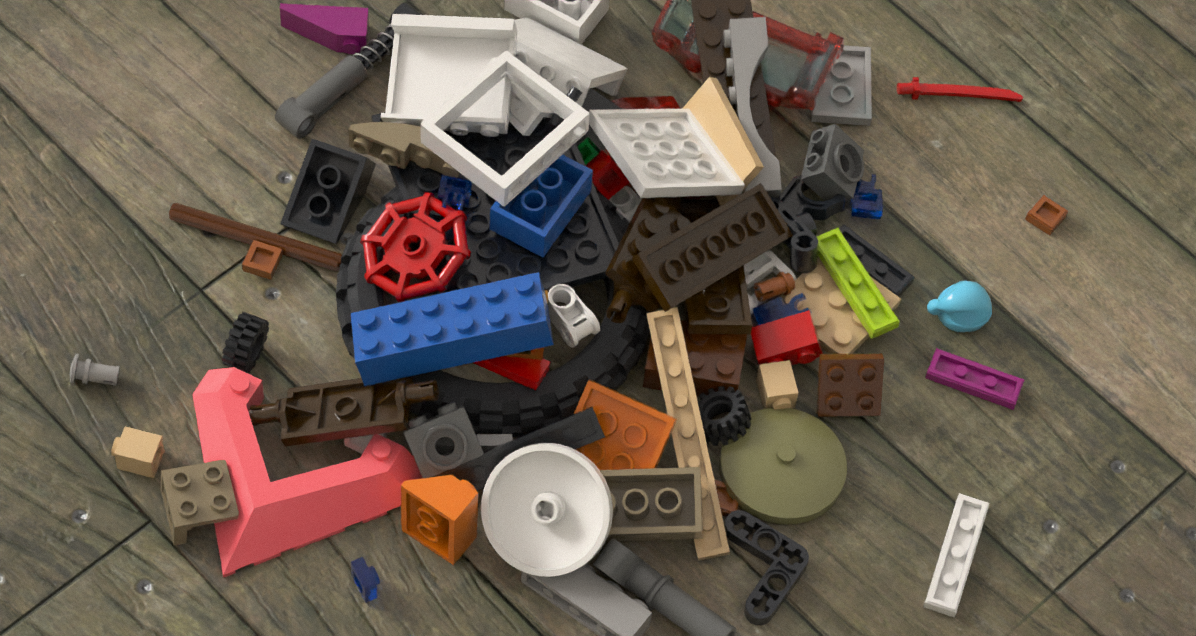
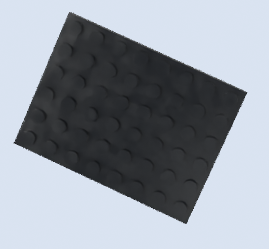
M381 113L371 116L372 122H383ZM543 117L530 136L522 135L510 121L508 123V133H499L495 137L484 136L479 132H468L467 135H455L450 133V131L444 132L502 176L551 133L556 126L549 122L551 118ZM575 143L563 155L585 166ZM411 160L405 169L388 165L402 201L417 198L429 192L433 193L435 198L455 210H462L467 217L465 228L468 249L471 251V255L468 260L463 262L445 288L447 290L442 293L537 272L540 274L544 290L548 292L553 286L558 284L575 287L608 277L605 272L619 243L593 182L591 192L546 255L541 257L489 229L490 208L496 200L469 179L466 183L458 179H450L443 175V173L431 168L420 167ZM419 210L407 213L408 218H413V214L418 213ZM433 210L429 213V217L437 222L444 219L443 216ZM453 228L445 232L448 245L455 246ZM445 255L434 270L437 276L452 256Z

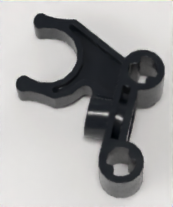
M801 175L794 177L778 198L769 197L793 236L783 241L790 249L791 268L799 273H808L817 267L818 259L817 227L814 220H826L836 213L843 212L845 210V196L837 194L832 199L826 201L810 200L803 195V192L810 187L801 180Z

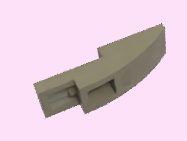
M367 122L351 124L349 127V147L360 154L371 155L381 159L387 165L398 166L403 169L406 168L411 160L420 167L431 168L443 173L447 178L458 179L465 183L468 180L421 143L420 126L391 122Z

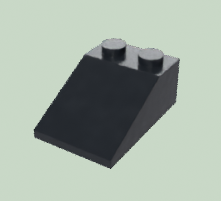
M311 139L280 224L337 244L366 193L376 163L365 156Z

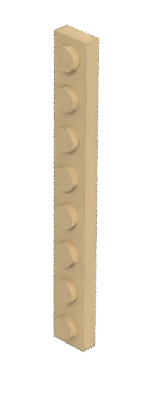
M678 307L671 308L666 312L660 310L646 313L667 414L677 418L672 431V438L678 467H700L703 539H694L698 561L729 555V546Z

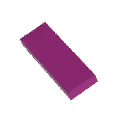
M937 348L925 377L931 381L1012 410L1015 408L1024 383V379Z

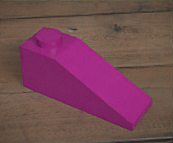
M280 3L281 26L340 53H360L361 48L367 46L369 31L368 8Z

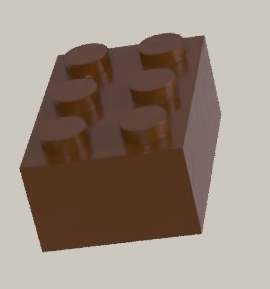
M680 320L696 396L699 397L702 393L706 396L709 395L708 390L711 388L717 392L719 386H724L725 391H727L728 387H733L736 392L739 387L747 334H688L687 321ZM651 338L643 387L662 391Z

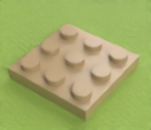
M819 257L817 259V267L812 272L802 273L794 281L795 289L791 291L790 295L785 296L781 294L772 303L771 310L781 318L809 310L816 326L821 348L829 354H853L870 337ZM872 278L894 312L899 307L901 298Z

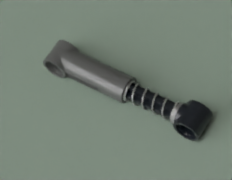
M407 2L399 5L392 13L423 15ZM392 15L385 32L378 33L377 39L370 40L368 47L363 46L360 53L346 56L296 99L291 97L285 100L275 114L276 122L298 139L307 136L322 115L367 78L366 70L369 68L373 69V64L377 61L382 62V57L385 54L390 55L394 41V30L391 26Z

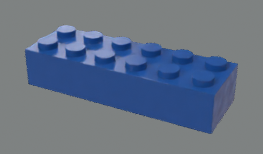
M539 272L351 313L355 363L364 386L554 345L547 298Z

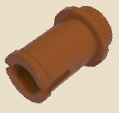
M779 272L774 278L755 283L753 288H759V290H755L754 293L759 302L781 294L788 296L795 289V282L790 273Z

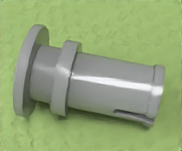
M75 354L70 367V384L74 385L75 380L78 379L82 380L83 384H87L90 381L117 386L120 366L92 363V359L80 361L79 354Z

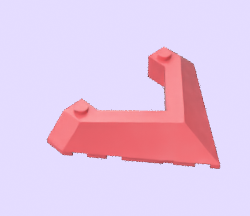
M235 367L208 370L192 394L204 463L218 460L226 461L239 511L238 519L214 523L223 578L235 574V570L250 564H254V566L281 556V553L290 549L297 550L343 532L346 527L361 521L364 524L387 515V511L401 506V485L403 482L423 478L414 456L404 446L379 434H374L358 459L270 482L249 416L250 406L260 405L264 400L262 380Z

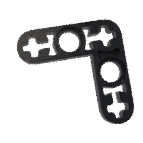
M736 510L731 512L725 520L726 537L734 544L770 565L747 598L744 608V615L751 624L765 625L773 618L806 571L809 554L803 546L745 511ZM740 522L745 524L744 529L740 528L738 531L733 529L734 525H738ZM753 530H756L752 540L750 541L748 539L749 534L752 535ZM762 537H768L774 541L775 547L770 550H764L759 547L757 541ZM782 546L784 547L783 553H780V557L778 558L776 556L778 555L780 547ZM799 557V562H795L793 565L788 563L789 558ZM772 578H779L784 581L786 587L781 591H774L768 586V581ZM764 596L767 597L768 601L766 602L765 610L760 611L758 614L755 613L754 607H758L762 603Z

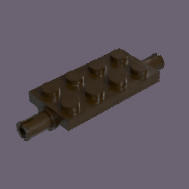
M683 196L676 199L675 197L641 199L605 272L614 281V299L606 311L608 319L615 311L611 319L612 322L623 323L630 307L633 305H641L650 313L659 308L658 300L632 258L691 224L687 218L677 211Z
M412 376L364 386L362 378L293 387L288 388L287 398L278 399L276 403L251 405L249 416L253 426L279 422L282 427L280 439L285 447L407 430L409 409L412 403L438 401L439 388L436 380L413 383Z

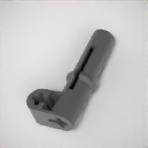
M614 538L609 541L593 563L594 566L645 601L650 611L656 609L690 634V636H734L736 633V628L675 585L673 583L674 578L670 575H661Z

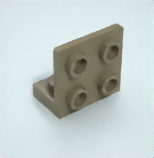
M225 460L161 470L160 490L173 545L187 543V531L192 530V527L238 519L239 511Z

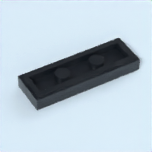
M844 224L839 228L868 274L892 293L900 297L914 282L915 277L854 231Z

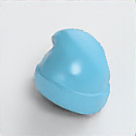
M959 281L946 288L939 295L938 299L929 301L927 311L932 315H938L942 324L955 332H974L989 321L992 315V303L987 291L980 284L972 281Z

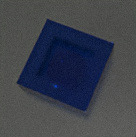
M363 557L352 561L351 577L365 603L376 599L377 585L380 584V579L373 566L368 567Z

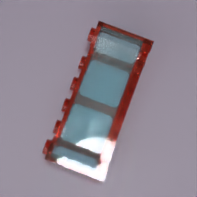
M667 0L652 29L653 42L657 47L666 51L683 64L684 68L688 71L698 74L701 72L691 0ZM753 11L754 18L766 17L762 14ZM766 17L768 49L765 58L761 62L767 103L773 107L783 106L788 109L814 110L817 97L835 60L839 59L844 49V38L830 32L826 40L818 32H816L815 36H812Z

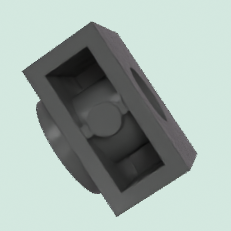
M836 124L814 130L810 137L801 180L824 201L832 199L837 194L844 195L845 201L853 199L857 181L862 178L864 173V150Z
M455 402L438 408L439 414L427 419L424 414L408 421L409 427L403 433L423 478L433 477L484 455L483 448L464 404L457 406ZM439 438H451L454 442V448L447 453L440 452L436 448V442Z

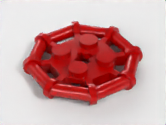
M429 192L417 198L394 204L391 202L385 205L386 209L369 232L361 237L360 242L363 244L366 266L364 278L367 283L377 285L396 297L398 302H404L407 299L437 291L444 292L447 290L445 287L471 255L467 243L465 228L467 217L462 210H455L435 198V195ZM419 210L418 213L413 214V218L400 217L401 214ZM433 210L443 216L444 219L437 222L429 217V213ZM394 219L395 222L392 224V226L389 228L384 236H381ZM453 228L455 246L448 245L445 232ZM421 240L419 249L411 252L409 244L411 242L417 243ZM378 246L382 247L385 252L383 260L379 263L376 251ZM445 255L452 256L437 276L434 271ZM390 269L400 275L398 284L384 276V273ZM429 275L432 279L409 285L411 278L423 279Z

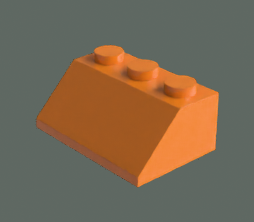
M453 475L404 481L401 485L402 531L454 565L477 538L478 492L470 482L466 480L460 481Z

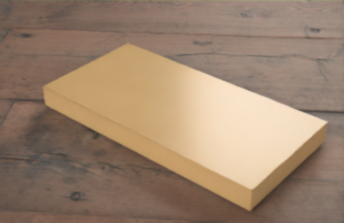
M709 77L682 109H690L744 182L745 189L764 166L718 79ZM739 195L715 196L722 206Z

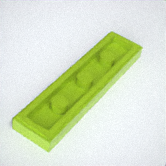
M839 228L816 236L818 239V257L871 339L898 328L900 321Z

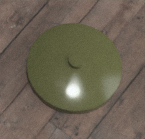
M772 407L750 413L752 420H750V428H745L747 433L744 436L738 434L739 440L733 442L731 438L728 440V445H722L719 470L721 480L725 484L729 496L735 499L739 504L738 506L747 513L770 523L784 525L799 524L823 515L839 498L847 475L846 455L838 437L821 420L797 409L774 410Z

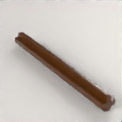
M173 203L169 211V218L173 221L250 245L253 240L281 248L285 256L333 271L340 270L342 257L340 253L179 203Z

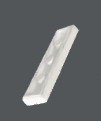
M959 493L924 608L955 618L990 503Z

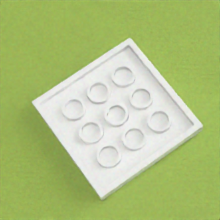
M690 109L589 110V125L640 198L741 195L745 187L744 182Z

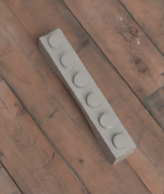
M766 17L730 19L728 30L723 32L725 48L730 47L731 58H726L727 76H733V87H729V102L731 105L735 104L736 115L764 166L759 174L743 190V193L761 183L769 196L778 198L782 191L779 160L768 150L760 138L750 109L751 81L758 66L765 58L768 49Z

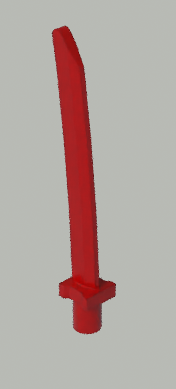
M913 77L911 83H897V94H911L912 100H918L919 95L974 97L1021 102L1023 99L1022 95L1009 89L919 83V77Z

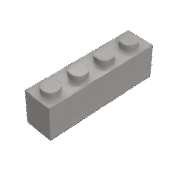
M587 563L567 574L551 577L531 575L522 571V583L598 636H642L650 627L652 612L649 611L648 606L641 600H633L624 594L615 582L606 581L598 576L595 570Z

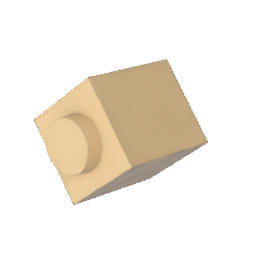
M790 360L759 365L756 381L763 409L772 407L774 410L795 408L798 389Z
M125 426L121 437H116L112 446L111 453L115 456L117 469L154 478L164 454L162 436Z

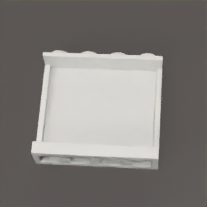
M392 14L391 26L394 30V41L386 112L381 113V119L383 122L421 127L422 120L429 113L437 111L448 96L459 92L470 77L477 76L482 72L491 59L498 58L505 51H508L515 57L518 30L514 19ZM505 76L443 131H450V133L455 135L479 132L488 137L498 136L499 133L507 134L513 81Z
M528 17L514 20L518 30L515 57L565 95H567L571 86L583 92L576 101L578 105H583L590 88L596 87L612 96L617 95L628 68Z

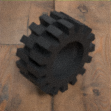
M246 312L239 314L237 320L233 323V328L228 333V339L225 341L226 347L222 352L224 354L222 364L250 373L252 368L254 369L256 366V360H259L260 353L264 349L263 345L267 340L268 336L266 335L269 332V322Z
M719 386L717 392L711 388L708 390L709 395L700 394L699 398L701 401H698L707 444L711 441L713 446H718L719 441H722L723 446L728 445L729 439L732 438L733 442L739 440L738 434L744 436L747 433L745 428H750V420L752 418L745 398L739 390L735 392L733 387H728L727 391H725L724 386ZM730 412L727 416L721 419L712 420L716 415L720 413Z

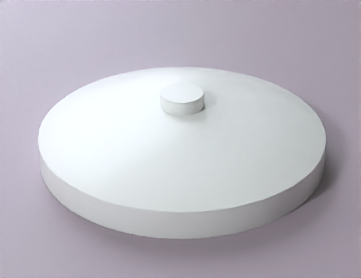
M539 443L514 451L494 468L483 490L481 517L489 542L507 563L531 575L551 577L567 574L580 568L599 552L610 532L613 504L604 476L589 458L568 446L555 443Z

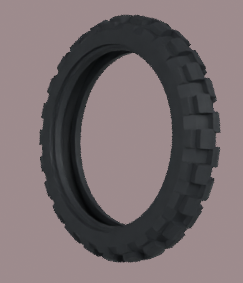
M394 187L381 197V203L375 209L371 208L366 212L356 225L355 234L347 241L341 257V266L337 274L336 286L337 314L343 340L349 355L353 356L354 359L351 313L385 306L383 301L384 290L375 284L367 283L364 278L366 266L364 248L360 241L362 235H366L386 209L385 205L391 202L394 204L402 201L397 187ZM598 192L597 194L617 241L620 243L630 222L626 218L621 219L616 213L617 207ZM407 213L400 215V217L409 219ZM394 219L392 220V222L389 224V226L386 228V230L383 232V234H382L381 236H384V235L386 234V232L389 230V228H390V227L392 226V224L395 222ZM378 246L376 251L379 263L383 260L385 252L382 247ZM387 271L386 273H384V276L387 277L389 271ZM609 277L603 279L607 294V309L614 299V281ZM633 305L630 307L623 323L611 321L615 311L609 319L605 313L600 326V332L573 359L559 368L548 372L537 390L518 382L494 383L468 380L442 370L413 375V383L436 380L439 388L438 401L412 403L409 411L417 416L425 414L426 418L429 419L439 414L438 408L455 402L457 406L464 404L476 434L491 433L512 434V437L523 436L526 431L542 428L574 414L588 380L595 381L617 391L627 380L628 373L637 365L645 349L650 332L646 313L650 312L641 305Z

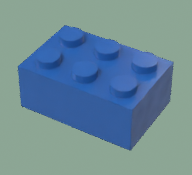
M562 154L505 207L495 201L490 208L489 229L544 257L591 192L593 170Z

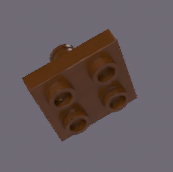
M820 354L817 393L818 417L881 416L884 372L883 354Z

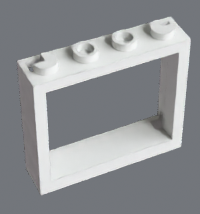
M505 51L498 58L491 59L482 72L477 76L470 77L459 92L448 96L437 111L429 113L422 120L421 143L505 207L588 132L590 113L508 51ZM507 76L563 118L564 121L501 176L443 130Z

